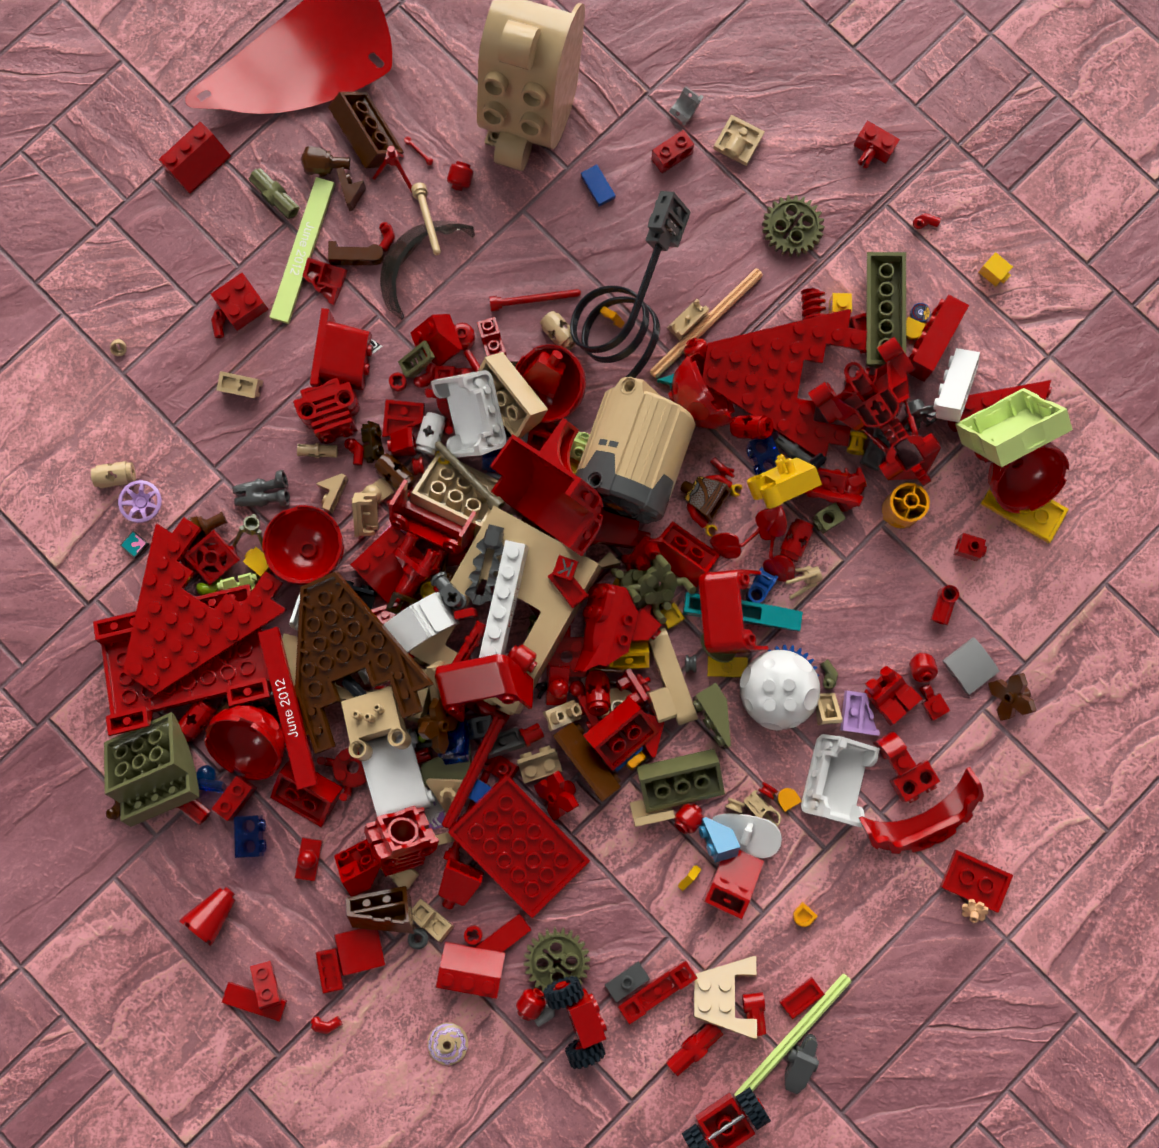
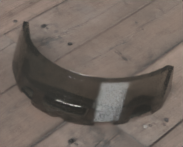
M432 221L435 232L452 234L456 230H461L472 238L475 236L473 226L455 221ZM425 223L408 230L397 239V242L389 249L381 269L380 286L385 305L389 311L401 320H403L404 314L397 299V274L402 263L428 235Z

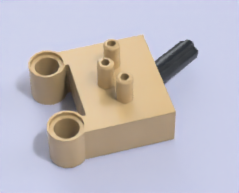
M351 676L345 677L342 685L354 697L341 701L350 741L349 754L360 761L369 760L372 757L373 749L365 741L388 735V742L392 746L401 750L408 748L411 744V736L407 733L405 721L401 717L392 686L367 693ZM402 734V741L400 743H396L398 735ZM363 746V753L358 755V749Z

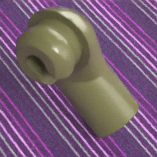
M827 659L820 664L825 671L823 686L826 689H832L836 685L838 672Z

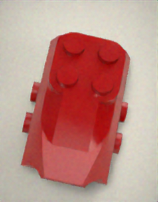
M598 583L590 587L587 606L583 610V617L587 622L584 646L574 671L586 672L594 666H607L629 652L638 611L627 588L607 583Z

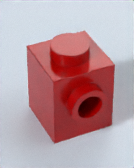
M962 533L958 536L953 555L977 561L986 554V539Z

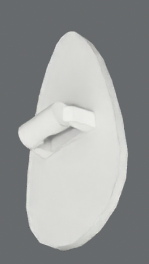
M736 813L720 814L712 819L733 829L740 849L754 857H771L781 847L782 836L780 830L767 819Z

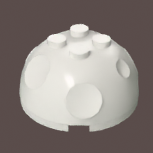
M773 650L759 655L746 667L740 679V696L744 708L757 723L767 729L778 731L797 727L812 715L820 698V682L813 666L805 658L791 651Z

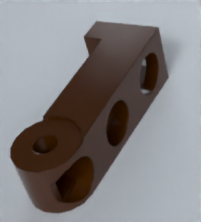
M328 241V260L331 265L373 266L380 265L385 259L383 249L377 244H372L368 247H339L336 241Z

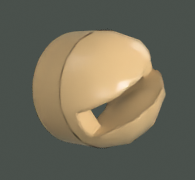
M121 339L113 340L110 345L111 353L115 356L124 355L126 353L125 342ZM117 344H120L121 350H118Z

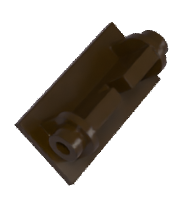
M367 421L368 424H362L361 428L362 442H369V445L363 446L364 459L367 460V463L375 462L374 460H378L384 455V448L381 442L382 431L378 423Z

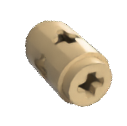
M551 311L540 321L541 328L555 345L562 346L569 351L576 346L570 334V325L559 313Z
M123 461L114 464L96 465L95 468L91 469V479L94 487L101 489L122 486L136 481V472L132 462ZM110 472H112L113 474H116V475H117V478H115L114 475H111Z

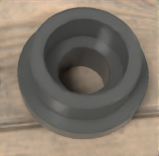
M416 928L414 929V934L409 933L408 943L413 949H422L427 945L428 935L425 930ZM416 935H420L422 937L421 942L415 941Z

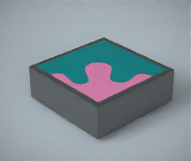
M132 531L120 544L123 549L136 559L149 545L135 531Z

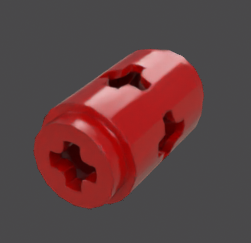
M738 415L736 420L730 423V432L738 439H766L772 435L773 422L771 418L764 415Z
M796 518L791 523L780 547V555L788 557L791 561L798 562L805 552L813 534L812 529L814 526ZM806 541V544L801 547V542Z
M592 671L585 679L586 706L590 714L600 716L608 713L611 707L609 678L603 671Z
M206 700L195 702L178 722L188 742H191L192 739L195 740L215 716L216 709Z

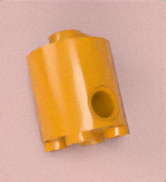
M915 483L899 485L885 498L882 504L884 521L895 528H910L924 517L929 509L930 500L927 492L923 487Z

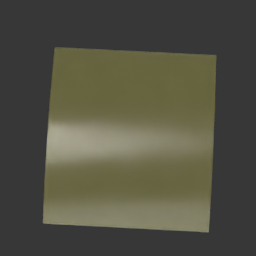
M172 712L151 721L150 727L126 732L104 742L105 795L120 803L121 822L130 827L199 798V787L193 758L182 729Z

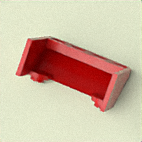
M405 479L389 503V520L394 528L412 533L445 549L449 554H460L474 538L477 512L472 511L464 527L409 502L408 481Z
M740 569L709 572L700 575L699 591L704 644L709 653L745 654L768 650V646H756V637L749 629H744L740 590L746 589L749 586L750 577L761 575V571Z
M495 654L442 665L435 669V681L443 709L460 722H464L465 703L494 697L504 704H513L519 701L526 708L532 709L534 679L527 672L524 673L521 667L506 655Z

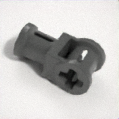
M444 571L432 578L430 583L432 586L437 587L446 605L454 611L463 610L466 607V597L450 583Z

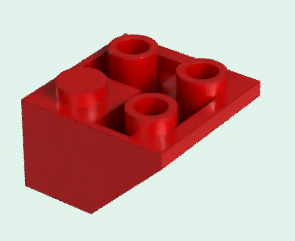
M367 839L334 855L341 882L351 897L357 896L371 888L380 868Z

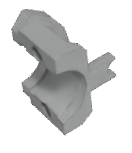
M685 86L678 100L669 110V113L682 121L683 125H686L704 97L697 95Z

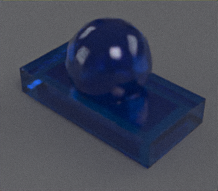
M204 765L197 770L199 790L224 793L227 785L223 781L215 780L216 771L212 766Z

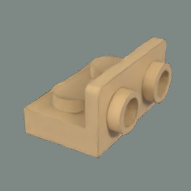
M546 746L539 749L540 753L532 755L531 752L520 755L521 759L517 760L524 784L550 776L556 771L562 772L555 748L551 749V746Z

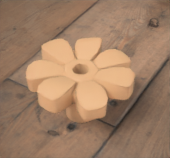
M970 899L968 904L962 905V915L970 917V921L973 923H977L978 919L984 921L985 915L988 914V907H985L982 902L976 904L974 899Z

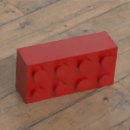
M948 294L945 300L941 298L932 311L929 321L925 324L922 334L916 340L912 352L908 355L909 360L916 369L909 373L910 375L923 382L931 375L969 307L968 304Z

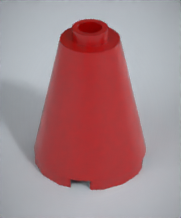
M227 887L224 889L219 888L184 915L179 922L211 946L215 942L236 901L233 898L235 894Z

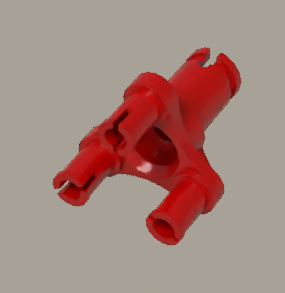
M408 532L401 546L394 553L404 571L395 592L414 597L422 581H426L431 575L440 572L442 569L441 564L448 552L437 546V549L433 550V552L432 549H428L423 560L412 556L411 551L419 538Z

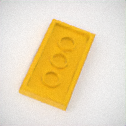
M990 487L980 503L1047 543L1052 541L1069 510L1056 501L1051 500L1045 506L1035 511L1026 509L1020 510V514L1011 513L1004 510L996 502Z

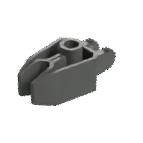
M813 1034L806 1035L801 1046L796 1044L794 1049L790 1050L787 1058L789 1062L785 1070L784 1085L786 1090L795 1094L800 1093L806 1087L812 1073L816 1072L819 1065V1060L816 1056L818 1042Z

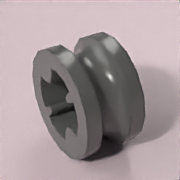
M685 655L686 673L690 670L696 672V655L692 657Z

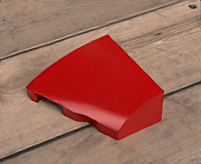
M307 257L302 276L330 304L335 305L348 270Z

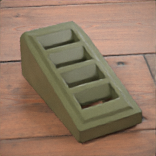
M423 341L400 359L398 363L406 378H415L435 356L427 341Z

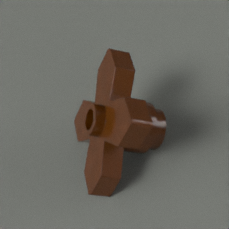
M1024 673L1010 676L1008 684L1002 679L988 683L991 695L1001 699L997 708L1000 721L1014 718L1016 710L1022 715L1037 711L1034 700L1030 698L1031 692L1027 687L1028 682Z
M433 698L429 706L430 715L422 716L418 721V734L423 739H432V748L436 753L445 754L449 745L447 732L455 730L459 721L446 713L440 698Z

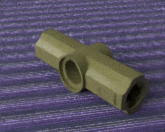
M261 168L251 172L248 178L249 181L261 192L262 196L271 206H275L287 219L297 215L300 209L299 206L287 195V192L277 181H273Z

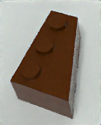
M406 886L346 898V913L352 928L414 934L411 896Z

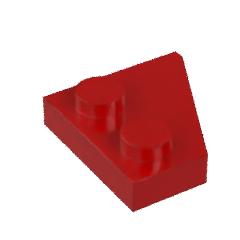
M386 399L382 437H389L391 433L420 425L424 417L425 403Z

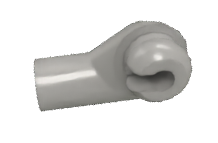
M546 1004L539 1018L534 1020L536 1025L540 1027L555 1016L556 1008L552 1010Z

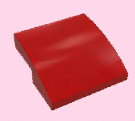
M359 928L334 935L342 976L385 965L378 930Z

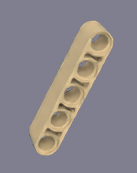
M664 627L659 629L662 632L655 640L650 638L648 643L663 685L669 688L678 715L675 718L680 726L697 720L698 716L670 638Z

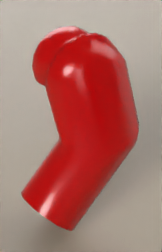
M216 309L211 319L214 336L217 339L224 337L223 325L226 315L221 309Z

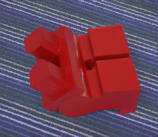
M885 666L880 670L881 677L877 680L874 678L870 679L865 683L867 689L864 692L873 706L878 709L887 723L892 726L923 698L905 682L901 675Z

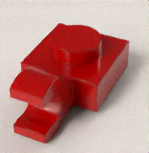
M929 684L919 688L926 699L921 704L931 721L951 711L940 693L934 695V691Z

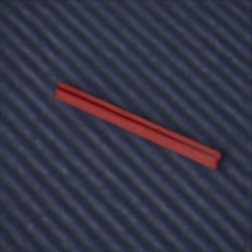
M498 716L493 717L444 817L443 827L450 829L456 823L505 722L504 719Z

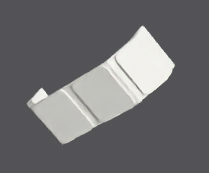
M436 592L410 605L387 621L384 626L408 653L430 637L460 623L458 620H455L453 611L445 604L442 595ZM366 669L359 671L358 674L364 684H370Z

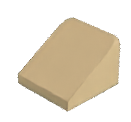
M610 552L598 563L602 567L601 570L620 566L621 562Z

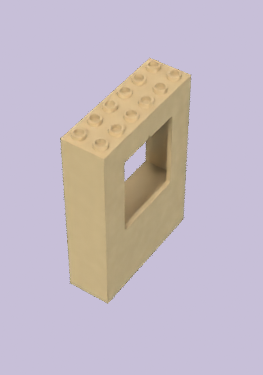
M493 506L450 583L466 597L467 607L471 599L465 594V591L473 584L469 579V575L477 569L473 565V559L482 553L476 545L484 538L489 524L504 528L503 545L505 540L526 544L529 547L517 598L539 609L541 612L523 644L537 654L535 661L538 664L532 673L527 672L534 679V690L583 603L582 601L575 608H572L548 578V575L554 570L558 556L562 555L579 562L574 578L587 594L602 567L599 563L584 555L581 557L561 542ZM487 548L478 586L483 579L488 580L495 551L493 549ZM502 555L497 556L499 562H501ZM498 571L494 572V576L497 578ZM456 625L439 632L411 650L410 654L415 656L413 660L426 666L432 665L438 660L444 661L445 665L451 664L457 652L447 647L446 643ZM496 697L484 699L485 702L491 705H500V710L508 715L520 714L524 708V705L519 701L513 704H504Z

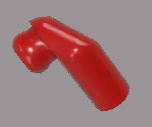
M923 213L913 220V226L916 229H922L927 225L938 227L941 218Z
M382 222L379 230L382 233L383 240L379 246L386 252L393 243L395 234L390 224Z
M429 363L426 373L414 378V385L420 388L430 385L431 381L434 380L435 366L437 365Z
M346 439L344 442L345 448L354 454L353 465L362 466L363 446L356 439Z
M338 1016L328 1022L322 1021L319 1017H314L310 1022L312 1025L311 1029L322 1034H328L343 1025Z

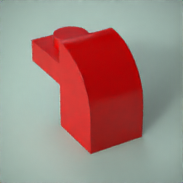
M889 732L873 742L877 748H880L881 756L889 761L898 776L917 766L907 751V746L895 732Z

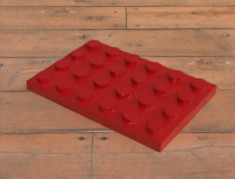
M507 773L447 830L461 847L531 918L590 862L589 858Z

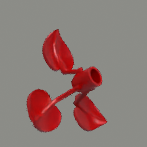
M781 505L758 512L755 521L759 528L743 543H739L738 536L726 532L716 534L709 540L711 546L722 557L736 559L742 553L740 547H744L755 536L760 534L763 540H771L769 549L770 559L763 562L764 571L773 576H778L777 580L782 582L795 578V566L788 557L783 555L773 557L776 537L783 536L787 531V519Z

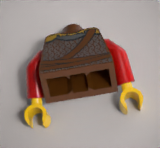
M719 474L705 477L698 476L693 484L684 481L680 489L686 493L684 499L687 502L686 508L691 518L701 528H705V534L710 537L712 535L708 531L709 528L712 527L715 531H718L715 525H709L708 522H713L730 494L733 497L740 496L739 493L735 492V488L743 489L741 484L733 485L730 480Z

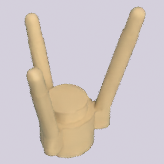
M811 566L795 568V573H804L800 577L786 581V584L804 580L805 584L808 585L789 597L790 599L799 596L810 588L816 587L817 582L822 581V574L818 566L813 568Z

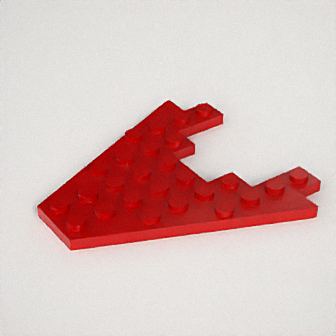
M846 309L709 342L706 347L702 378L707 387L750 415H764L771 418L773 430L794 444L796 443L814 457L819 453L827 456L829 444L848 446L851 427L813 421L816 406L814 402L797 398L803 361L823 363L826 345L863 351L867 331L848 328L851 309Z
M185 517L182 518L173 533L158 523L155 525L123 667V673L157 695L287 611V609L272 600L283 582L266 571L243 604L225 594L214 610L184 590L195 572L179 561L202 530Z

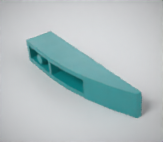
M689 592L685 594L683 615L702 617L700 594H690ZM741 600L744 624L793 631L801 630L803 611Z

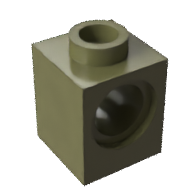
M833 503L813 516V525L824 534L842 523L846 518L838 505ZM823 515H829L832 518V523L824 522Z

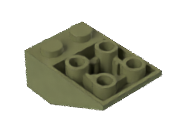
M714 683L693 697V705L698 713L702 712L705 719H703L706 727L709 730L712 729L716 734L714 736L716 743L719 747L723 746L725 749L731 746L728 705L717 683Z

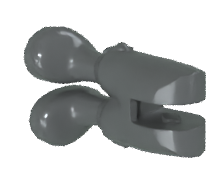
M278 470L275 473V478L270 481L257 478L255 481L233 486V494L246 493V496L234 499L235 506L263 507L269 502H279L283 507L289 506L290 493L287 489L274 493H264V491L269 489L288 488V480L284 470Z

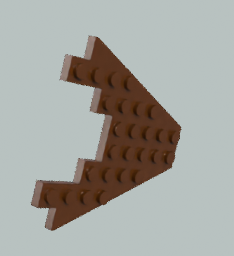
M339 572L330 573L301 586L295 692L306 736L310 737L315 754L336 747L324 710L325 707L341 701L335 681L364 669L367 671L372 687L390 681L402 719L423 712L417 691L434 685L432 680Z

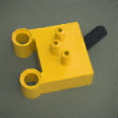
M819 453L808 462H805L797 457L785 459V456L780 454L776 457V467L747 480L753 500L763 499L766 508H774L783 502L822 485L817 469L825 464L827 458L822 453Z

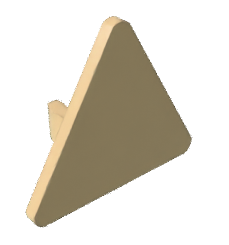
M428 778L426 784L447 813L463 780Z

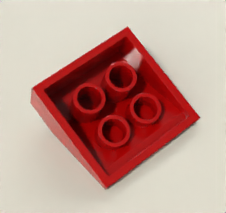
M392 525L350 564L387 603L404 574L403 568L394 553L401 546L406 536ZM414 545L411 551L412 556L423 560L425 556Z

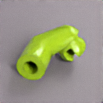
M219 577L211 585L204 584L203 582L198 583L196 586L198 594L205 595L220 591L217 583L222 578Z

